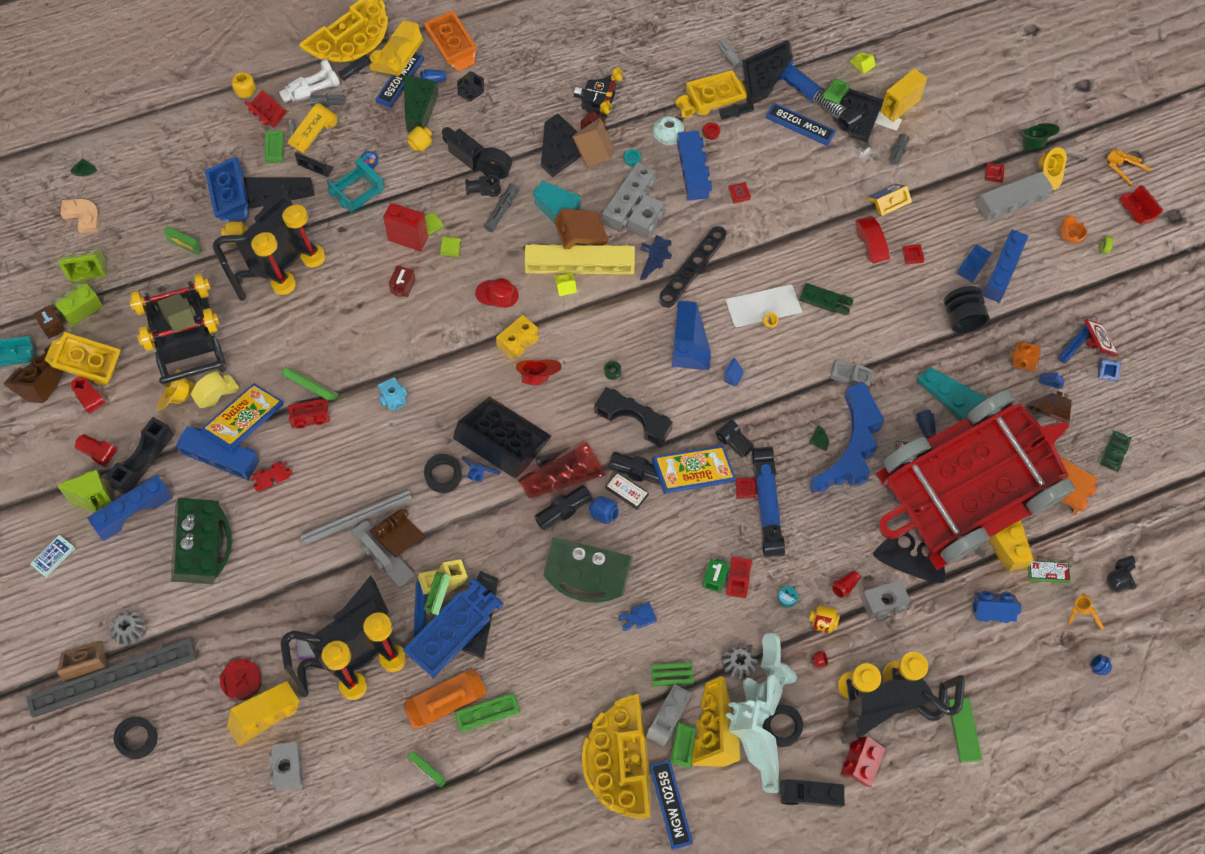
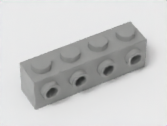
M637 162L602 213V224L621 233L623 228L628 226V219L644 195H648L650 188H654L657 179H655L656 171Z
M1042 171L981 194L977 206L987 221L998 219L1004 214L1014 213L1020 208H1027L1036 202L1047 200L1050 197L1053 186Z

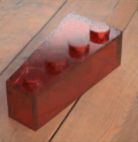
M582 440L517 479L526 497L530 499L605 476L606 473L588 442Z

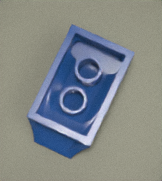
M233 157L205 170L214 215L224 222L244 221L248 218V200L243 180L245 170L240 165L237 157Z

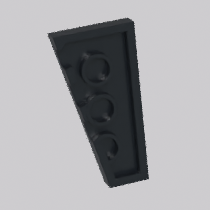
M243 177L248 209L264 206L279 182L284 185L291 201L315 196L311 177Z
M480 571L476 580L487 588L484 596L486 597L490 592L496 596L499 579ZM493 612L489 615L490 620L461 651L484 660Z

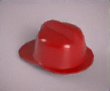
M504 278L484 281L475 290L477 300L485 305L508 308L516 304L519 299L517 288Z
M553 359L523 360L516 365V370L521 374L522 383L533 386L545 383L550 375L558 373L562 368L561 363Z

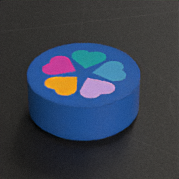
M367 151L361 155V158L372 169L378 165L376 153Z

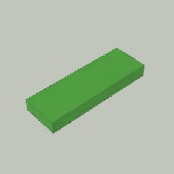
M284 367L282 375L327 400H336L339 393L294 368Z
M513 692L455 711L454 714L460 733L520 714V710Z
M964 698L962 710L958 714L950 716L960 763L981 761L982 755L970 698ZM955 699L948 700L949 707L954 705Z

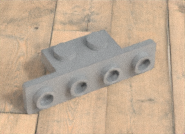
M367 520L363 521L351 531L352 535L362 545L361 549L367 556L371 555L376 567L379 570L383 569L399 588L404 587L415 578V574L399 556L395 558L369 532L373 528Z

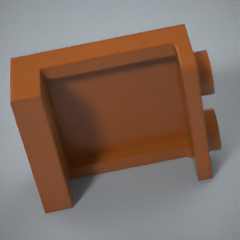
M561 209L554 218L564 249H571L575 243L603 246L609 241L599 213L596 211Z

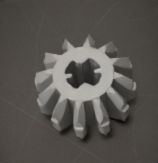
M127 610L124 615L118 613V619H111L114 625L108 626L112 632L110 637L116 639L115 642L117 644L123 643L125 646H129L130 641L137 644L136 638H143L141 632L146 630V627L142 625L144 623L143 618L139 617L138 613L133 612L131 614Z
M741 644L738 645L737 650L731 646L730 652L724 653L726 659H723L722 664L726 666L725 672L731 671V678H734L736 674L738 679L742 680L743 675L746 678H750V672L755 673V665H757L758 660L753 659L756 655L755 652L748 653L749 646L745 650L742 649ZM739 659V662L742 660L744 663L743 665H740V663L737 664L736 661Z

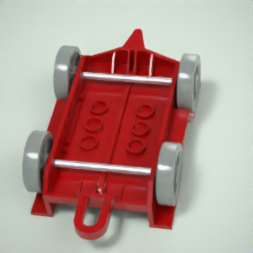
M1006 389L992 395L974 407L967 414L969 420L965 418L928 440L926 437H919L903 445L885 458L883 461L885 468L875 473L883 487L887 488L889 486L900 503V506L883 515L879 522L880 533L885 538L897 539L916 529L930 551L927 555L935 569L939 570L976 550L990 540L992 536L1018 521L1050 508L1076 490L1071 480L1068 479L1069 474L1054 445L1058 438L1069 428V424L1062 422L1042 427L1021 403L1012 405L1016 399L1011 391ZM903 512L907 514L911 521L894 531L887 527L889 520Z

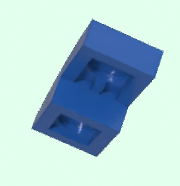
M976 244L959 268L957 274L973 283L992 255V252Z

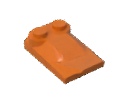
M454 10L423 23L428 38L433 41L449 65L457 71H461L475 64L477 46Z

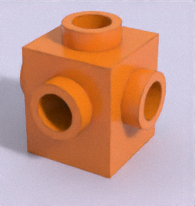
M1018 342L1016 349H1012L1010 357L1013 360V368L1036 372L1040 361L1041 346Z

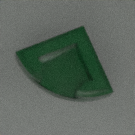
M81 159L70 171L75 176L84 177L95 173L97 170L95 166Z
M818 425L809 443L827 451L829 440L825 433L826 431Z

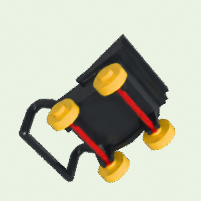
M280 182L262 210L254 217L256 222L242 235L220 236L213 243V250L241 301L246 299V295L239 283L241 278L261 277L271 279V286L274 292L278 295H286L295 289L296 281L291 273L284 272L283 270L293 265L300 254L304 265L310 268L320 266L326 258L323 248L319 245H313L308 240L303 225L308 221V213L305 207L293 205L288 192ZM223 243H236L249 270L238 271L233 274L220 246Z
M202 273L194 275L196 283L188 282L189 287L150 297L149 293H145V296L142 297L139 290L131 292L132 299H129L132 310H136L138 316L146 314L149 328L147 325L139 327L140 334L137 335L139 344L144 346L146 351L156 348V363L161 374L159 382L166 388L173 381L219 369L221 372L227 369L221 346L212 334L218 332L217 325L220 322L217 313L213 314L210 308L208 290L211 287L208 278L204 279ZM179 293L193 307L196 314L193 318L196 324L174 333L163 318L157 301ZM212 351L215 353L217 362L171 375L168 374L166 364Z
M372 576L367 579L345 607L333 616L335 621L314 635L300 631H290L282 637L280 644L284 669L302 697H307L309 694L305 672L308 667L327 670L340 680L339 690L342 696L348 700H356L365 694L367 682L362 674L354 671L369 665L378 654L379 662L387 672H397L405 666L407 656L401 646L393 644L389 636L393 626L387 614L389 611ZM293 639L306 641L316 659L309 658L303 660L297 668V675L292 669L289 642Z
M909 652L903 655L900 661H891L886 664L882 671V678L885 682L880 685L881 674L876 666L869 663L857 666L853 672L841 675L837 682V689L840 695L849 699V720L844 722L842 726L844 736L840 737L842 744L857 740L893 715L905 712L908 709L914 708L930 721H938L945 714L949 716L958 714L963 707L965 677L958 675L941 682L937 698L926 681L923 680L928 671V662L918 652ZM956 686L954 705L949 707L946 705L947 691L949 688ZM931 703L937 708V711L933 713L923 705Z

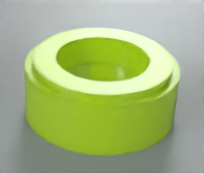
M1104 235L1100 242L1099 251L1100 253L1108 254L1113 247V237Z

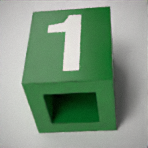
M710 559L702 587L721 593L730 565L720 559Z

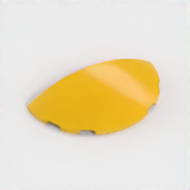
M383 0L357 1L349 7V12L327 28L325 26L302 41L299 47L316 58L327 59L330 62L354 61L370 54L384 39L388 25V16H386Z
M634 694L614 702L613 707L606 712H601L592 723L593 728L583 744L582 768L588 787L605 807L625 817L648 819L651 818L648 748L639 694Z

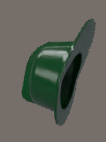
M1042 123L1020 130L1019 135L1023 137L1024 150L1030 151L1043 148L1048 138L1056 135L1060 128L1052 123Z

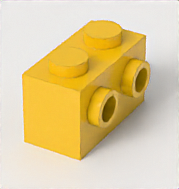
M522 315L496 337L497 347L513 360L515 357L521 356L528 346L534 345L538 341L539 328Z

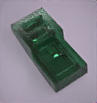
M1113 430L1102 455L1100 465L1118 472L1128 451L1131 437Z

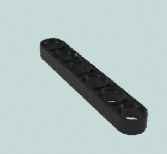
M716 226L710 230L661 291L659 302L663 307L670 308L675 305L726 240V230L723 227ZM718 232L721 233L723 237L715 238L713 234ZM705 245H711L713 249L711 251H706L703 247ZM700 257L703 259V262L695 263L693 259ZM691 270L693 274L686 276L683 271ZM679 282L683 287L676 289L673 287V284ZM670 295L673 299L666 302L663 300V297Z

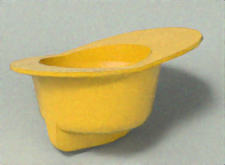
M1055 147L1049 152H1045L1038 162L1039 170L1043 171L1053 186V190L1057 189L1062 183L1067 160L1066 152L1060 147Z
M177 369V370L174 372V374H175V373H178V372H181V371H180L179 369ZM187 378L171 382V385L165 389L160 397L157 410H163L169 403L180 404L186 401L191 394L194 383Z

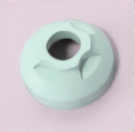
M672 116L659 118L653 127L654 138L665 145L676 144L678 133L684 132L683 123L678 118ZM666 122H672L674 126L672 128H667L664 124Z

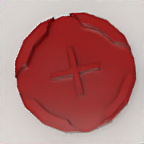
M236 659L228 663L220 675L222 691L230 699L236 701L247 700L253 697L259 691L262 684V674L259 667L247 659Z

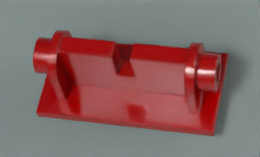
M282 461L272 464V469L266 472L262 469L253 473V478L250 480L251 482L256 481V484L253 485L256 492L259 490L262 492L273 486L270 480L273 477L277 484L289 479L292 473L289 468L285 469L284 467L287 465V462L282 463Z

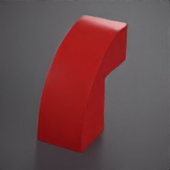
M873 216L855 220L857 237L866 243L867 260L873 264L889 260L888 245L878 221Z

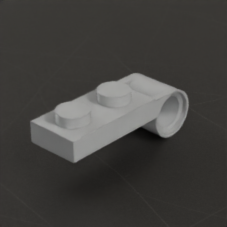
M674 684L653 721L646 738L665 748L693 693Z

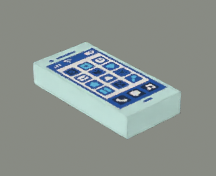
M59 535L30 565L47 578L75 548Z

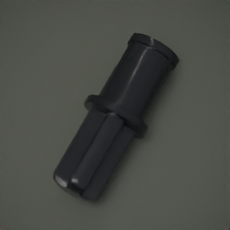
M364 55L354 62L351 61L350 65L338 71V74L345 81L355 73L358 74L371 61L367 55Z
M752 102L741 105L734 104L731 107L720 109L719 114L722 120L731 117L738 118L740 114L754 111V105Z

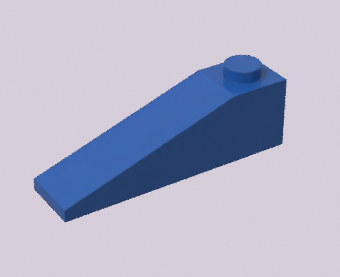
M678 301L672 367L709 370L711 351L697 302Z

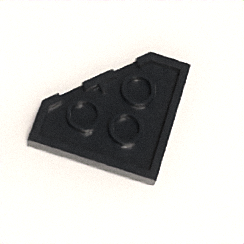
M788 40L742 60L749 102L754 104L767 98L792 60V47Z
M849 88L840 105L849 110L855 108L862 116V122L848 132L851 138L868 142L884 99Z
M558 113L544 124L541 167L552 177L581 157L572 138L578 131Z

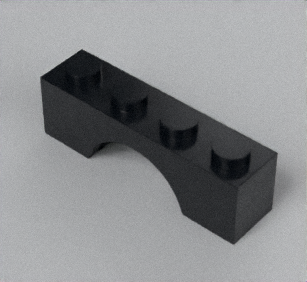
M606 387L595 403V414L609 421L622 416L637 419L644 428V439L660 448L672 430L673 421L669 417L659 415L650 407L638 404L633 398H627L615 389Z
M155 417L150 419L141 431L139 445L132 456L122 463H116L105 477L111 488L124 495L136 486L174 436L169 425Z

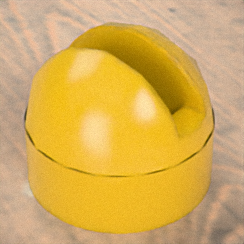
M769 312L763 317V325L767 328H773L778 323V316L775 313Z

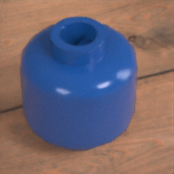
M598 496L589 504L590 516L593 520L609 524L617 519L619 507H617V503L613 499Z

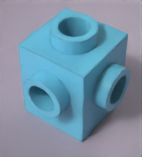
M395 377L378 385L379 400L383 407L387 406L389 412L398 410L407 404L405 398L407 392L403 385L400 386Z

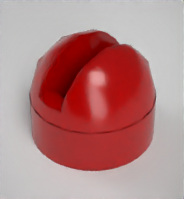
M824 650L813 654L811 660L815 659L816 662L813 663L815 667L822 668L828 666V658Z

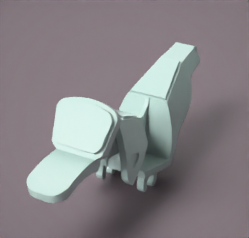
M776 633L765 634L762 639L763 659L760 666L768 676L767 680L759 684L751 678L744 679L742 683L746 701L739 703L730 702L728 705L734 711L733 714L726 713V716L731 720L728 731L740 738L748 761L760 770L762 789L766 793H778L779 762L776 738L770 732L763 729V723L765 719L775 713L782 695L783 686L794 683L797 680V675L787 664L780 663V638Z

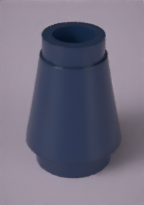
M931 410L918 412L915 420L926 439L935 436L934 414L931 413Z

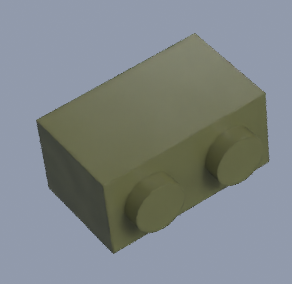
M179 293L157 301L163 318L174 333L196 324L193 318L196 316L193 307Z

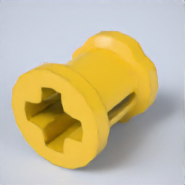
M682 95L676 99V106L680 108L683 118H689L696 112L695 107L690 103L688 95Z

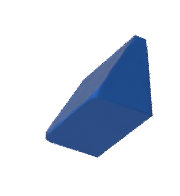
M733 358L724 374V382L733 386L738 385L744 374L737 359Z
M1100 359L1098 378L1118 381L1121 363Z

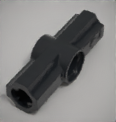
M617 452L612 454L608 469L627 474L634 481L642 482L645 480L660 485L654 465L646 458L640 456L632 458Z
M581 485L566 496L560 495L555 498L551 505L536 514L534 519L538 526L545 531L560 520L565 521L572 517L577 509L592 500V496L587 487Z

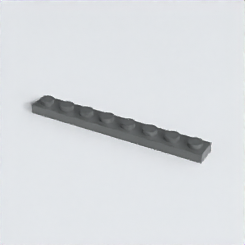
M188 639L27 696L30 715L35 718L195 661L197 658L192 641Z

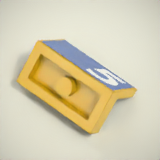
M897 183L867 197L868 201L875 202L878 215L880 216L912 202L908 187Z

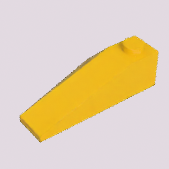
M723 676L705 684L700 705L703 710L700 720L696 722L698 731L691 760L693 766L725 767L740 761L739 738L728 731L731 720L727 718L726 713L733 714L732 708L728 705L730 699Z

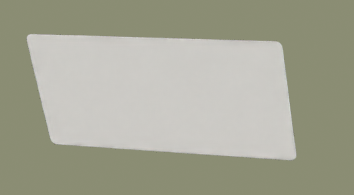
M791 284L726 299L735 327L763 322V317L769 312L775 313L778 318L802 312Z

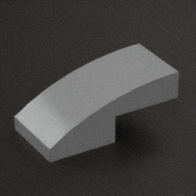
M836 360L833 364L830 378L849 385H857L864 382L868 388L874 370L860 364L852 366Z

